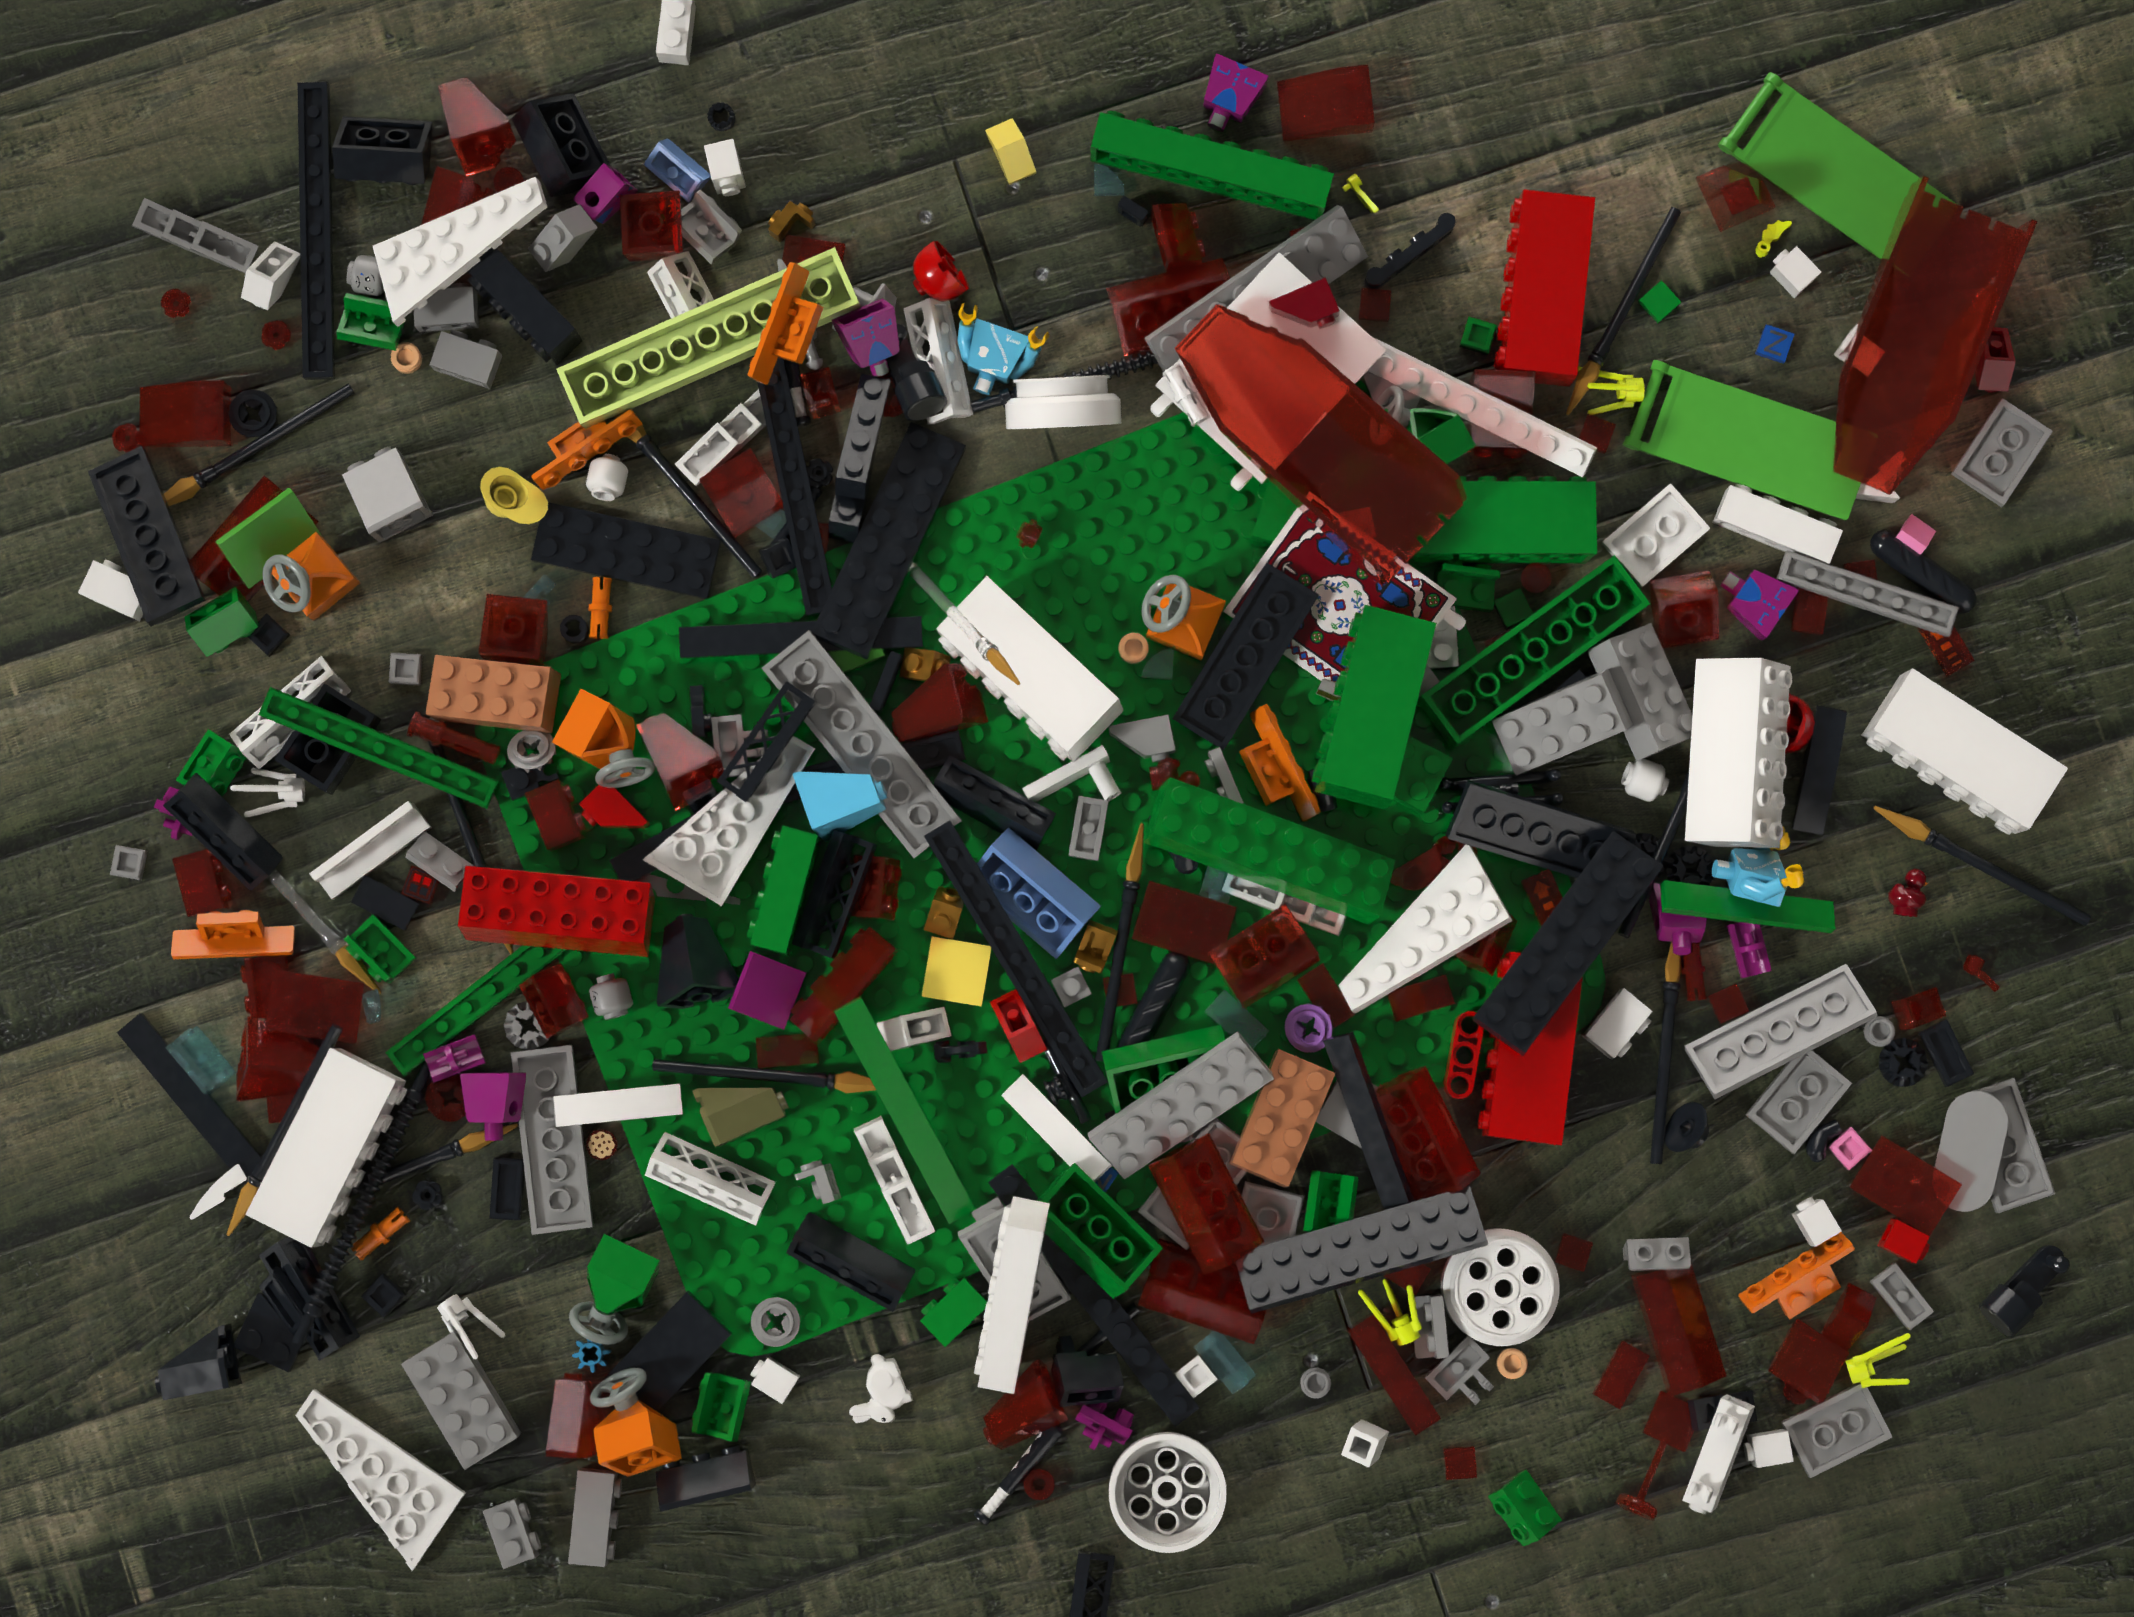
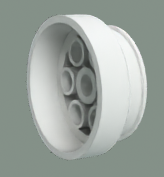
M1110 375L1015 379L1013 383H1016L1017 398H1010L1005 404L1006 429L1121 424V401L1116 394L1108 393L1107 378H1110Z
M1509 1229L1484 1230L1488 1241L1487 1246L1448 1257L1441 1277V1295L1443 1296L1444 1307L1450 1319L1463 1333L1481 1343L1493 1346L1520 1344L1537 1335L1548 1324L1555 1312L1560 1287L1557 1269L1548 1252L1528 1235ZM1508 1248L1513 1254V1260L1509 1265L1502 1266L1497 1260V1255L1500 1250ZM1480 1261L1485 1266V1273L1481 1278L1474 1279L1471 1277L1469 1269L1474 1262ZM1529 1266L1535 1267L1538 1271L1537 1280L1531 1284H1527L1523 1279V1271ZM1506 1279L1510 1283V1292L1504 1297H1499L1495 1292V1285L1499 1280ZM1478 1292L1483 1298V1303L1480 1308L1471 1310L1467 1305V1298L1470 1294ZM1531 1297L1536 1303V1308L1531 1314L1526 1315L1522 1313L1520 1304L1524 1298ZM1504 1310L1508 1315L1507 1324L1500 1328L1495 1327L1492 1321L1494 1313Z
M1159 1432L1138 1439L1120 1455L1110 1476L1109 1502L1116 1523L1129 1539L1151 1551L1175 1553L1198 1545L1215 1530L1225 1509L1226 1483L1218 1461L1203 1444L1184 1434ZM1163 1451L1173 1452L1176 1457L1174 1464L1170 1467L1161 1466L1158 1463L1160 1453ZM1138 1466H1143L1149 1471V1477L1141 1483L1134 1481L1131 1477L1133 1469ZM1192 1466H1196L1202 1471L1201 1479L1195 1483L1188 1482L1184 1476L1185 1471ZM1163 1482L1174 1484L1176 1488L1174 1495L1170 1498L1161 1497L1158 1494L1160 1484ZM1138 1497L1145 1498L1149 1502L1147 1511L1144 1513L1134 1512L1131 1508L1134 1499ZM1192 1497L1198 1498L1202 1502L1201 1510L1194 1514L1187 1512L1184 1507L1185 1502ZM1164 1513H1170L1176 1519L1174 1526L1169 1529H1163L1158 1525V1519Z

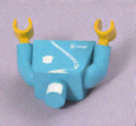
M962 303L959 310L961 321L959 323L957 342L961 359L968 364V371L978 374L973 390L984 395H990L995 381L1008 384L1011 379H1019L1033 368L1041 351V346L1049 339L1050 335L1048 332L1042 340L1038 339L1035 335L1038 326H1036L1028 336L976 318L978 312L977 305L974 306L973 314H966L963 310L965 303Z
M1784 827L1780 848H1734L1728 861L1716 859L1712 866V877L1726 879L1730 892L1734 896L1780 907L1787 886L1799 888L1804 882V874L1800 864H1794L1784 869L1778 852L1772 851L1773 849L1784 850L1789 847L1790 839L1788 833H1785Z

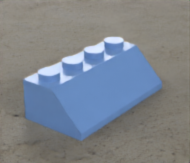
M1009 827L995 840L977 863L1010 920L1055 959L1062 954L1101 907Z

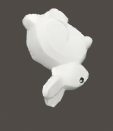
M875 1354L871 1356L872 1366L867 1373L866 1387L871 1399L868 1403L854 1405L849 1410V1414L853 1416L855 1423L865 1422L870 1418L877 1422L890 1423L895 1420V1409L900 1408L904 1403L913 1401L911 1392L906 1389L895 1358L885 1359L884 1356Z

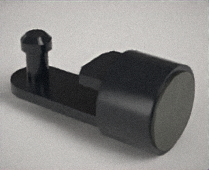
M897 324L900 350L897 354L886 358L889 372L896 386V397L906 419L911 421L923 420L940 412L947 404V398L937 375L931 372L927 361L916 360L906 338L907 328L902 324Z
M2052 1245L2042 1246L2004 1285L1999 1284L1979 1304L1982 1314L1997 1330L2013 1338L2034 1317L2033 1313L2043 1304L2042 1298L2038 1293L2058 1273L2068 1271L2070 1267L2069 1260L2064 1257L2063 1252L2058 1247Z

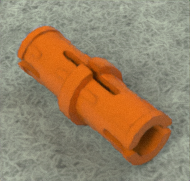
M593 577L592 603L588 607V611H591L589 638L597 639L598 627L600 626V639H608L609 613L612 612V605H609L612 578L603 577V589L600 590L601 577Z
M397 1206L393 1212L378 1224L376 1222L370 1226L371 1230L353 1244L354 1247L351 1249L353 1252H357L355 1255L363 1261L366 1256L382 1243L386 1245L390 1241L389 1237L406 1223L410 1222L408 1216L403 1215L405 1214L404 1211Z

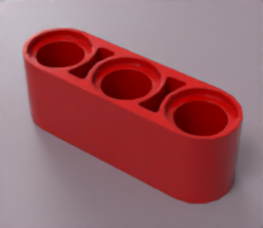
M1466 1011L1459 1014L1453 1025L1444 1078V1090L1453 1099L1468 1097L1474 1088L1484 1028L1477 1024L1476 1030L1472 1034H1468L1461 1027V1022L1466 1016L1472 1018L1475 1016L1476 1012ZM1462 1046L1467 1047L1471 1051L1472 1057L1467 1064L1460 1063L1456 1058V1052ZM1457 1076L1462 1077L1466 1082V1090L1462 1094H1456L1451 1089V1082Z

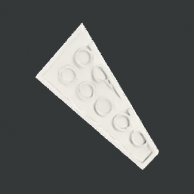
M533 177L373 245L393 323L399 327L406 321L404 317L415 308L420 310L428 303L427 299L439 289L445 290L480 262L479 257L491 247L495 250L503 243L501 239L514 229H521L546 209L547 204L540 181Z
M793 736L748 802H744L736 794L725 788L643 860L723 906L794 786L795 780L792 774L803 771L815 748ZM756 765L749 767V768H750V774H751V772L753 771V769L755 768ZM746 771L731 784L740 789L747 779Z
M1466 844L1338 985L1354 1013L1361 1011L1512 921L1472 846Z
M316 1389L312 1390L295 1416L316 1444L322 1448L331 1460V1464L340 1472L348 1483L349 1488L373 1520L379 1524L388 1536V1540L395 1549L397 1548L406 1560V1564L413 1571L466 1492Z

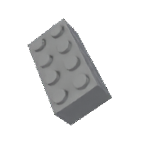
M1651 623L1608 639L1587 650L1596 672L1599 673L1609 669L1633 723L1631 727L1623 732L1636 761L1691 739L1693 715Z
M1609 669L1499 714L1491 720L1516 776L1626 731L1633 725Z
M456 1330L401 1363L464 1470L515 1440L521 1434L478 1359L472 1358Z

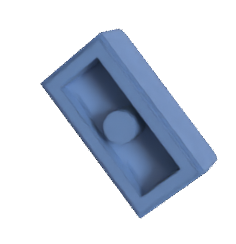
M669 139L659 141L643 164L688 203L691 202L695 193L701 190L711 178L710 173Z

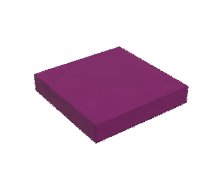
M750 951L728 1008L784 1030L806 973Z

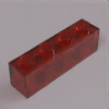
M1369 1313L1345 1329L1415 1436L1441 1419L1372 1313Z

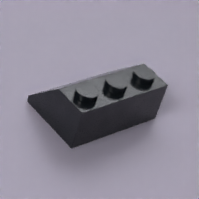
M574 93L531 100L511 118L550 197L570 194L581 189L603 163L611 166Z
M343 116L332 146L335 179H345L347 181L369 180L378 183L403 182L408 185L425 184L430 168L432 122Z
M325 683L311 703L374 730L382 720ZM293 730L275 758V761L324 792L333 795L358 756Z
M740 1445L721 1449L722 1455L710 1457V1452L691 1456L693 1462L681 1464L680 1460L662 1465L663 1469L655 1472L660 1512L752 1490L756 1482L748 1449L740 1450Z

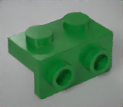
M346 293L343 299L344 311L336 331L337 339L396 351L405 322L399 327L393 323L387 300Z
M374 914L352 935H347L344 938L349 944L346 950L357 961L363 959L370 966L367 971L379 983L382 980L392 983L417 958Z
M1312 1170L1303 1231L1311 1232L1353 1220L1358 1177Z
M706 1372L699 1386L700 1396L697 1409L692 1416V1433L705 1434L731 1442H738L751 1381L721 1373Z
M1527 1470L1521 1471L1501 1489L1488 1495L1494 1510L1503 1518L1511 1529L1513 1537L1522 1546L1539 1541L1562 1521Z

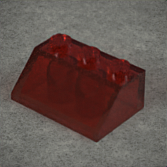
M1286 903L1208 952L1242 1009L1250 1006L1320 961L1319 953Z

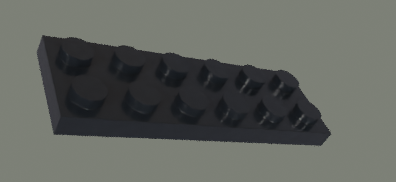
M140 446L88 471L147 624L152 627L206 601L147 450Z
M548 502V511L539 522L531 560L560 568L708 599L721 540Z
M1267 563L1172 719L1222 750H1225L1316 602L1319 594Z
M1467 780L1445 834L1450 840L1575 878L1580 876L1613 831L1632 844L1636 838V833L1633 830L1471 780Z

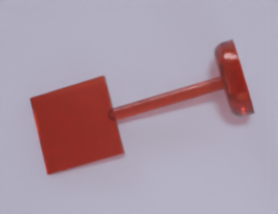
M1660 1391L1642 1432L1660 1441L1637 1497L1621 1493L1616 1499V1505L1637 1516L1655 1521L1657 1509L1644 1501L1667 1445L1684 1453L1694 1432L1692 1431L1688 1403Z

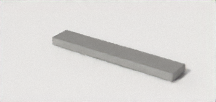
M1788 550L1784 553L1777 575V580L1945 637L1951 635L1959 607Z

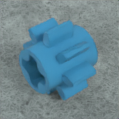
M588 1339L586 1344L580 1340L576 1341L580 1349L579 1352L572 1354V1357H579L581 1361L579 1369L587 1365L590 1366V1371L594 1373L597 1369V1363L602 1366L608 1365L607 1361L603 1358L605 1354L612 1352L611 1349H604L602 1344ZM595 1346L598 1349L595 1353L598 1359L588 1360L586 1358L588 1352L585 1349L586 1347L590 1349Z

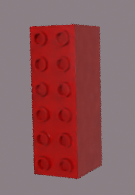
M1523 189L1520 197L1514 199V205H1511L1509 223H1514V228L1512 227L1511 234H1508L1506 252L1511 253V257L1508 258V263L1505 264L1503 282H1508V287H1505L1500 303V311H1505V316L1499 322L1497 340L1502 341V346H1499L1494 361V370H1499L1498 379L1570 387L1577 377L1596 197Z
M465 866L458 927L465 939L471 941L648 957L655 896L651 883Z
M1509 952L1504 954V958L1498 960L1497 977H1501L1502 980L1521 953ZM1583 977L1524 1056L1489 1032V1038H1494L1493 1049L1487 1050L1485 1068H1490L1489 1080H1484L1482 1086V1098L1486 1099L1485 1110H1480L1478 1118V1129H1483L1482 1136L1562 1146Z

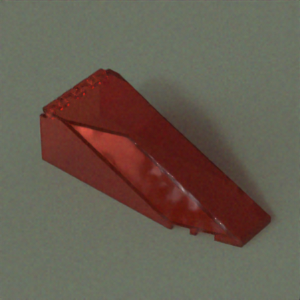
M1925 176L1911 185L1907 196L1903 200L1839 376L1833 472L1889 495L1911 472L1922 456L1935 444V441L1948 426L1955 421L2038 222L2031 219L2016 228L1997 220L1993 229L1990 230L1988 227L1992 219L1991 217L1969 209L1965 218H1960L1964 207L1940 198L1935 208L1932 205L1936 195L1924 191L1929 180Z
M1216 304L1175 347L1177 354L1219 430L1374 582L1377 581L1381 586L1385 583L1388 584L1402 569L1395 561L1397 558L1407 564L1423 547L1417 540L1418 536L1428 542L1441 529L1444 522L1438 518L1440 514L1449 520L1464 505L1463 502L1467 499L1460 476L1304 339L1293 338L1279 332L1275 327H1266L1251 321L1248 316Z

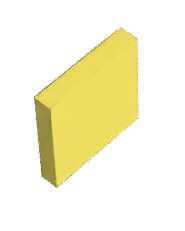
M932 936L922 997L982 1007L992 948L987 945Z

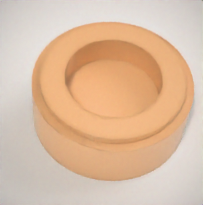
M403 342L398 344L396 351L392 350L391 362L399 372L410 374L420 368L422 354L414 344Z
M1138 633L1125 635L1120 640L1118 646L1120 657L1129 664L1142 662L1149 650L1147 640Z
M1507 1348L1499 1353L1496 1366L1504 1377L1517 1379L1525 1374L1528 1368V1360L1526 1355L1519 1349Z

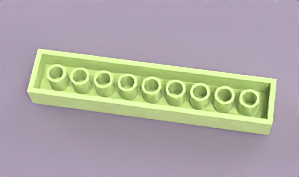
M835 247L797 263L809 271V276L800 299L817 303L824 307L816 328L861 307ZM787 268L557 368L556 370L580 425L585 429L754 356L760 342L761 333L771 313L772 303L777 297L783 274Z

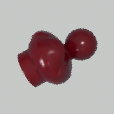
M1916 868L1909 870L1905 875V883L1909 888L1897 883L1888 892V900L1894 906L1893 915L1917 917L1918 909L1922 908L1926 903V895L1920 890L1928 884L1926 882V875L1922 870Z

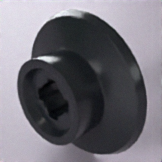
M1686 1103L1672 1114L1665 1127L1664 1137L1665 1144L1671 1151L1683 1152L1691 1148L1694 1149L1701 1146L1707 1139L1709 1134L1708 1117L1705 1108L1700 1103Z

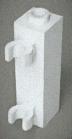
M1728 1394L1720 1399L1682 1500L1689 1503L1690 1509L1706 1514L1707 1511L1712 1513L1717 1508L1754 1411V1405Z

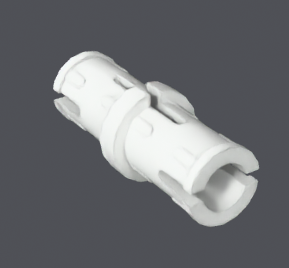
M1180 364L1173 365L1165 370L1162 374L1175 394L1174 400L1177 404L1180 403L1191 425L1195 426L1206 420L1209 415L1196 395L1198 391L1195 386H1191Z

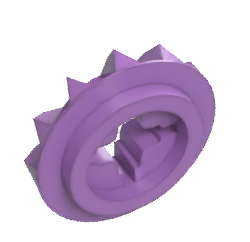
M1310 1003L1294 1008L1288 1014L1285 1021L1287 1039L1296 1049L1303 1052H1316L1324 1048L1323 1041L1332 1036L1334 1029L1330 1015L1321 1006ZM1315 1018L1314 1028L1319 1033L1311 1032L1304 1038L1306 1027L1302 1025V1022L1308 1023Z

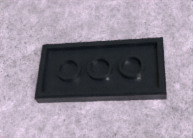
M687 1291L603 1380L624 1369H643L647 1375L646 1382L636 1392L638 1400L658 1412L727 1340L732 1332L690 1291Z

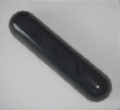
M1882 529L1872 536L1870 540L1872 552L1935 599L1959 607V614L1970 612L1975 607L1977 596L1970 586L1922 553L1920 555L1896 538V533L1888 529Z
M1173 951L1164 956L1118 1040L1116 1048L1153 1040L1189 973L1190 961L1185 954Z

